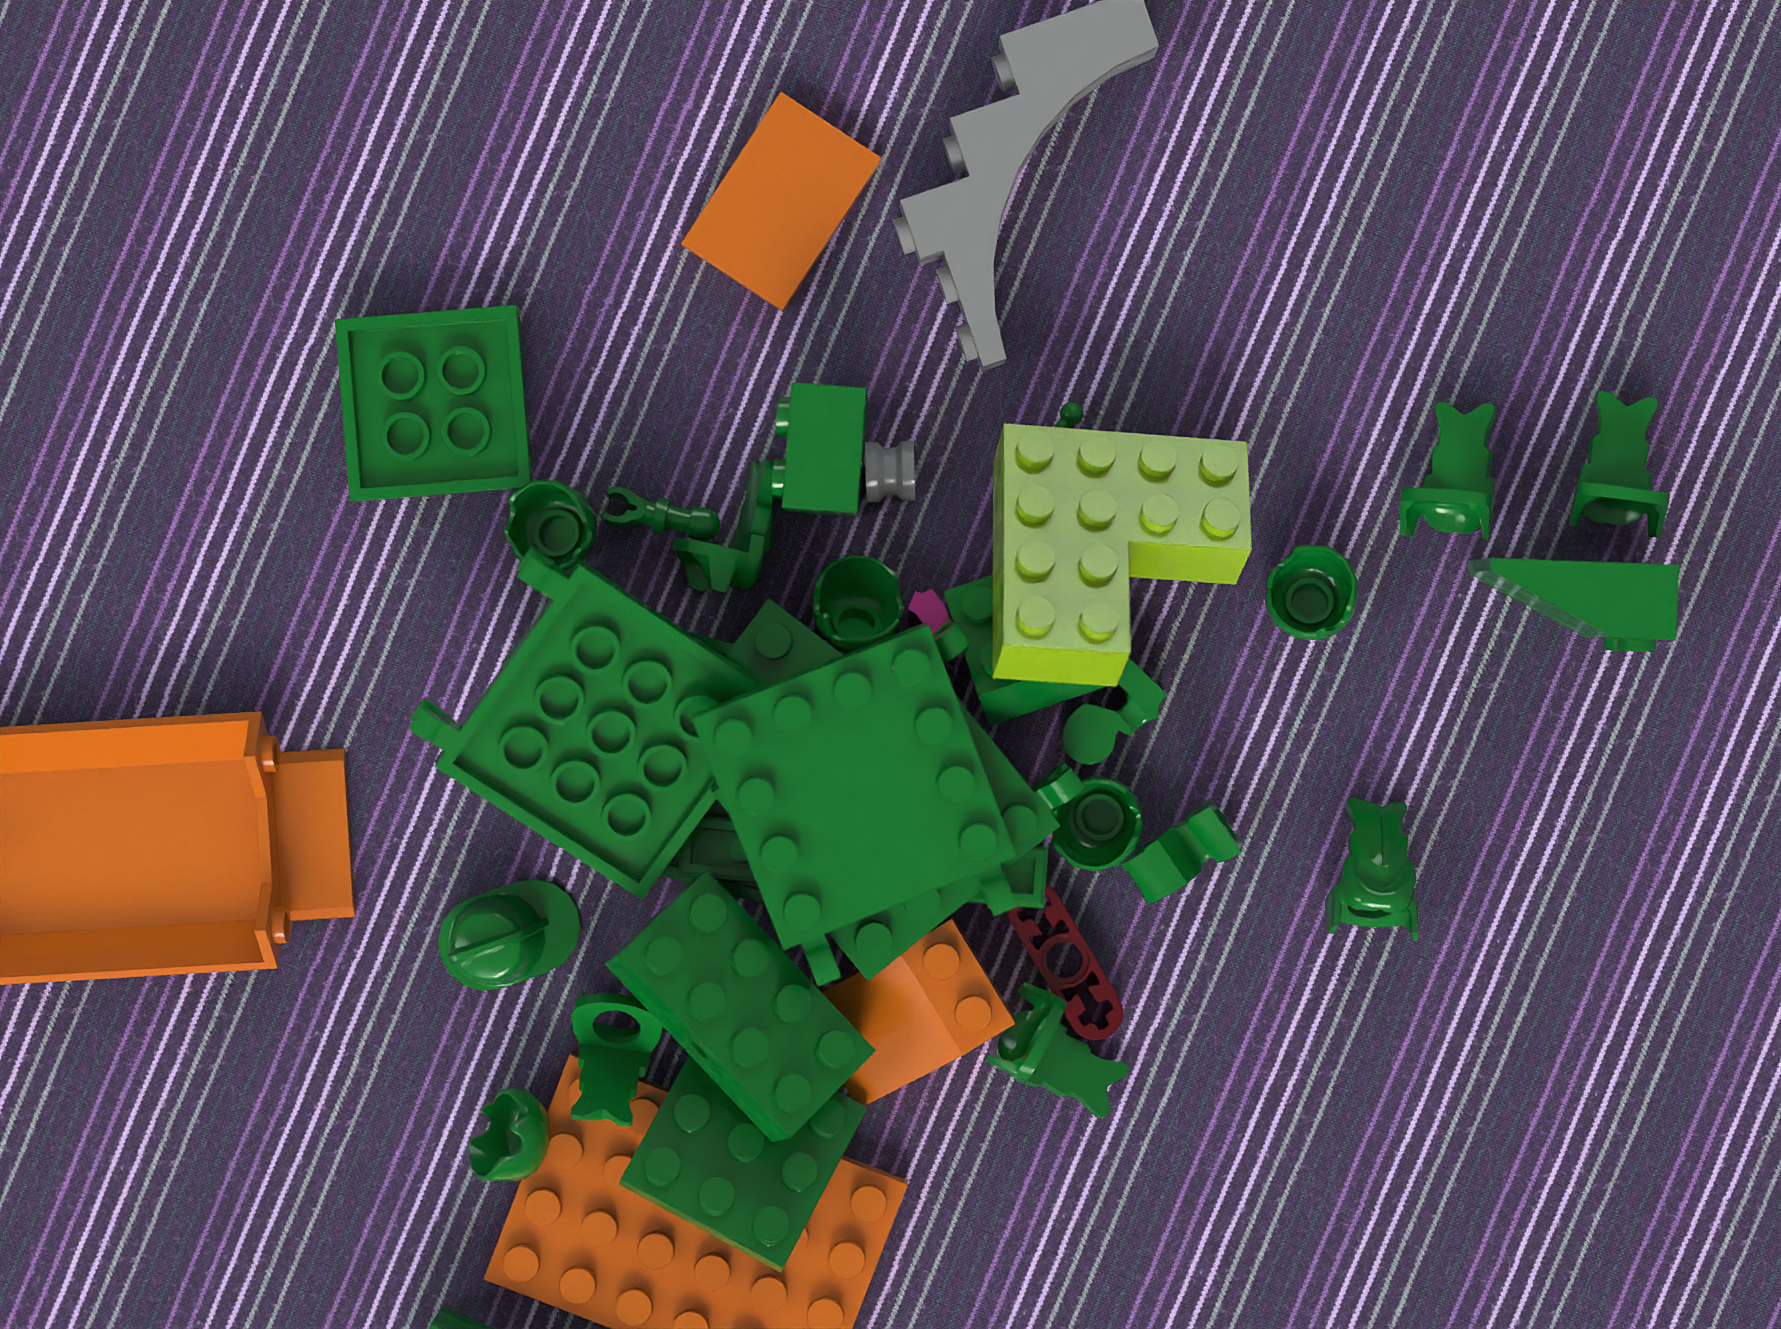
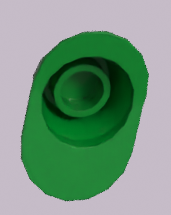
M538 879L516 881L470 897L453 907L442 922L438 938L440 956L450 975L464 986L481 991L502 989L547 973L563 964L577 945L581 930L579 912L569 894L554 883Z

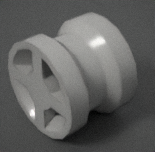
M901 441L893 448H883L878 442H865L867 503L880 502L885 496H898L903 501H916L914 441Z

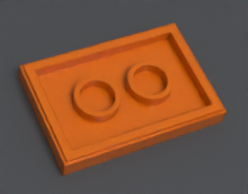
M780 92L685 236L681 245L781 312H784L882 163V158L783 92Z

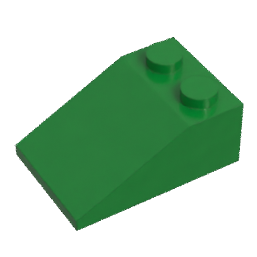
M1486 558L1467 561V573L1585 638H1603V650L1656 652V640H1676L1679 565Z

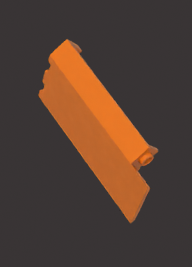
M262 711L0 727V985L277 969L281 944L289 943L291 921L356 917L345 748L280 752L277 736L268 735Z

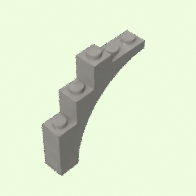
M1101 0L1000 35L998 44L1000 54L991 57L1002 92L1012 89L1014 96L951 117L949 123L951 136L942 138L952 172L956 173L964 170L966 178L900 200V209L903 216L894 219L893 223L903 253L905 255L915 251L920 266L943 258L945 266L936 269L943 296L947 304L958 301L965 324L957 326L955 329L964 357L967 362L977 358L982 372L1003 365L1006 361L995 312L994 258L1000 221L1015 181L1040 140L1076 102L1111 77L1155 57L1159 43L1144 0Z

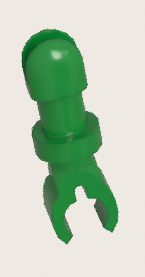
M621 487L606 489V496L609 500L613 498L622 499L627 503L628 509H630L621 516H612L606 511L603 512L601 520L608 526L627 528L631 525L652 526L651 532L663 534L664 529L688 533V538L699 540L714 538L720 529V519L713 510L693 506L692 510L670 506V499L660 497L657 498L656 503L649 502L644 498L637 497L632 491Z

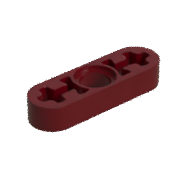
M1046 882L1045 895L1049 898L1050 903L1043 908L1044 914L1052 928L1062 919L1067 925L1066 930L1053 932L1046 936L1038 946H1034L1030 938L1042 934L1035 920L1031 916L1021 919L1017 915V911L1022 907L1008 910V918L1051 992L1067 1001L1064 1014L1073 1029L1082 1037L1090 1040L1105 1039L1115 1033L1122 1022L1123 1008L1121 1001L1058 894ZM1060 942H1069L1076 945L1082 955L1080 967L1076 972L1068 976L1057 975L1047 966L1046 959L1049 950ZM1090 972H1094L1098 978L1095 982L1086 983L1094 999L1097 1002H1103L1108 999L1111 1003V1006L1104 1011L1107 1021L1100 1026H1097L1092 1019L1082 1023L1078 1018L1085 1011V1006L1076 990L1068 998H1065L1061 992L1063 988L1080 984Z

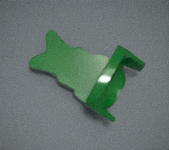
M1600 391L1596 394L1595 398L1598 415L1597 431L1589 439L1587 464H1581L1575 483L1569 526L1576 527L1581 514L1597 523L1626 525L1634 523L1644 513L1647 514L1648 537L1660 538L1669 506L1670 494L1651 491V473L1645 471L1650 449L1648 442L1645 440L1646 430L1658 407V401L1656 398L1645 397L1631 405L1625 406L1611 392Z
M1438 402L1435 405V414L1439 424L1440 439L1439 445H1436L1433 449L1432 474L1426 475L1423 488L1400 489V535L1413 537L1418 517L1423 515L1426 522L1440 532L1469 534L1481 529L1484 541H1490L1496 492L1495 480L1489 478L1493 454L1488 449V439L1496 417V407L1493 404H1482L1464 415L1449 403Z
M764 460L762 465L758 462H752L750 465L746 496L731 548L698 540L674 538L672 552L683 564L690 589L706 592L709 586L711 590L726 593L729 586L736 590H748L756 585L762 569L763 556L770 549L771 526L775 506V495H772V461Z
M1348 798L1346 800V810L1354 830L1348 840L1349 856L1345 858L1341 881L1332 887L1325 899L1328 934H1334L1339 927V922L1364 927L1401 926L1407 928L1412 941H1418L1417 893L1414 888L1417 879L1413 862L1407 860L1408 838L1402 833V820L1407 811V805L1404 802L1394 801L1385 806H1379L1359 798Z
M1024 982L1020 986L1018 993L1034 1006L1033 1010H1024L1013 1016L1015 1024L1004 1030V1033L999 1037L996 1049L997 1057L986 1055L983 1061L1014 1077L1017 1082L1033 1088L1041 1085L1059 1097L1068 1095L1081 1102L1095 1117L1100 1119L1107 1117L1110 1110L1107 1087L1126 1076L1129 1070L1128 1065L1123 1062L1099 1058L1090 1053L1088 1044L1067 1035V1028L1060 1023L1067 1001L1051 992Z
M579 990L572 1010L573 1031L579 1042L578 1067L582 1069L579 1078V1090L582 1095L571 1108L570 1117L581 1121L608 1119L619 1126L629 1127L633 1122L629 1101L637 1095L638 1078L645 1076L651 1061V1052L659 1042L663 1026L636 997L612 993H598L585 996L584 990ZM606 1011H621L633 1016L640 1024V1028L619 1029L615 1026L595 1022L594 1019L600 1013Z

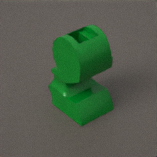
M1129 658L1117 684L1124 691V702L1119 708L1111 710L1081 702L1065 717L1060 733L1062 748L1070 758L1078 763L1088 765L1100 763L1112 752L1115 745L1116 731L1130 736L1139 727L1158 717V708L1167 693Z
M1210 798L1189 811L1183 821L1176 825L1171 824L1160 832L1162 835L1135 850L1120 865L1125 872L1128 871L1142 892V898L1146 904H1152L1188 884L1202 871L1203 863L1209 858H1213L1217 863H1221L1242 853V842L1214 800Z

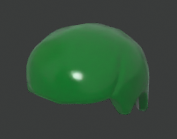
M532 480L512 493L508 499L510 514L504 528V535L520 562L528 550L533 547L553 560L567 573L572 570L579 559L584 561L590 555L597 535V518L584 494L568 484L557 480Z
M1306 544L1296 546L1284 560L1272 568L1266 583L1265 605L1276 627L1296 640H1325L1338 633L1347 625L1356 611L1359 590L1357 577L1348 559L1329 546Z
M857 555L846 556L830 562L817 578L814 588L812 613L821 638L826 639L831 646L843 652H852L895 635L902 625L901 619L905 607L903 606L900 594V579L895 571L876 558Z
M1094 775L1081 780L1086 787L1065 804L1052 809L1053 817L1061 825L1052 832V844L1055 850L1073 867L1097 872L1119 865L1134 852L1141 839L1143 819L1138 798L1129 787L1119 780Z
M501 1089L492 1103L481 1108V1112L489 1118L488 1129L481 1135L471 1137L468 1143L470 1167L479 1181L506 1182L526 1179L538 1170L549 1148L550 1125L547 1112L542 1103L527 1089Z

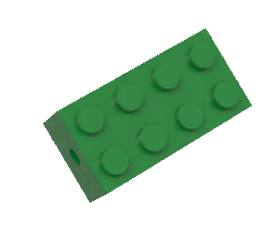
M708 870L690 880L604 963L771 1142L791 1138L876 1051Z

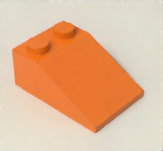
M953 914L948 916L869 981L857 968L820 990L876 1050L844 1083L852 1099L864 1106L965 1055L1015 1024L1011 1010Z

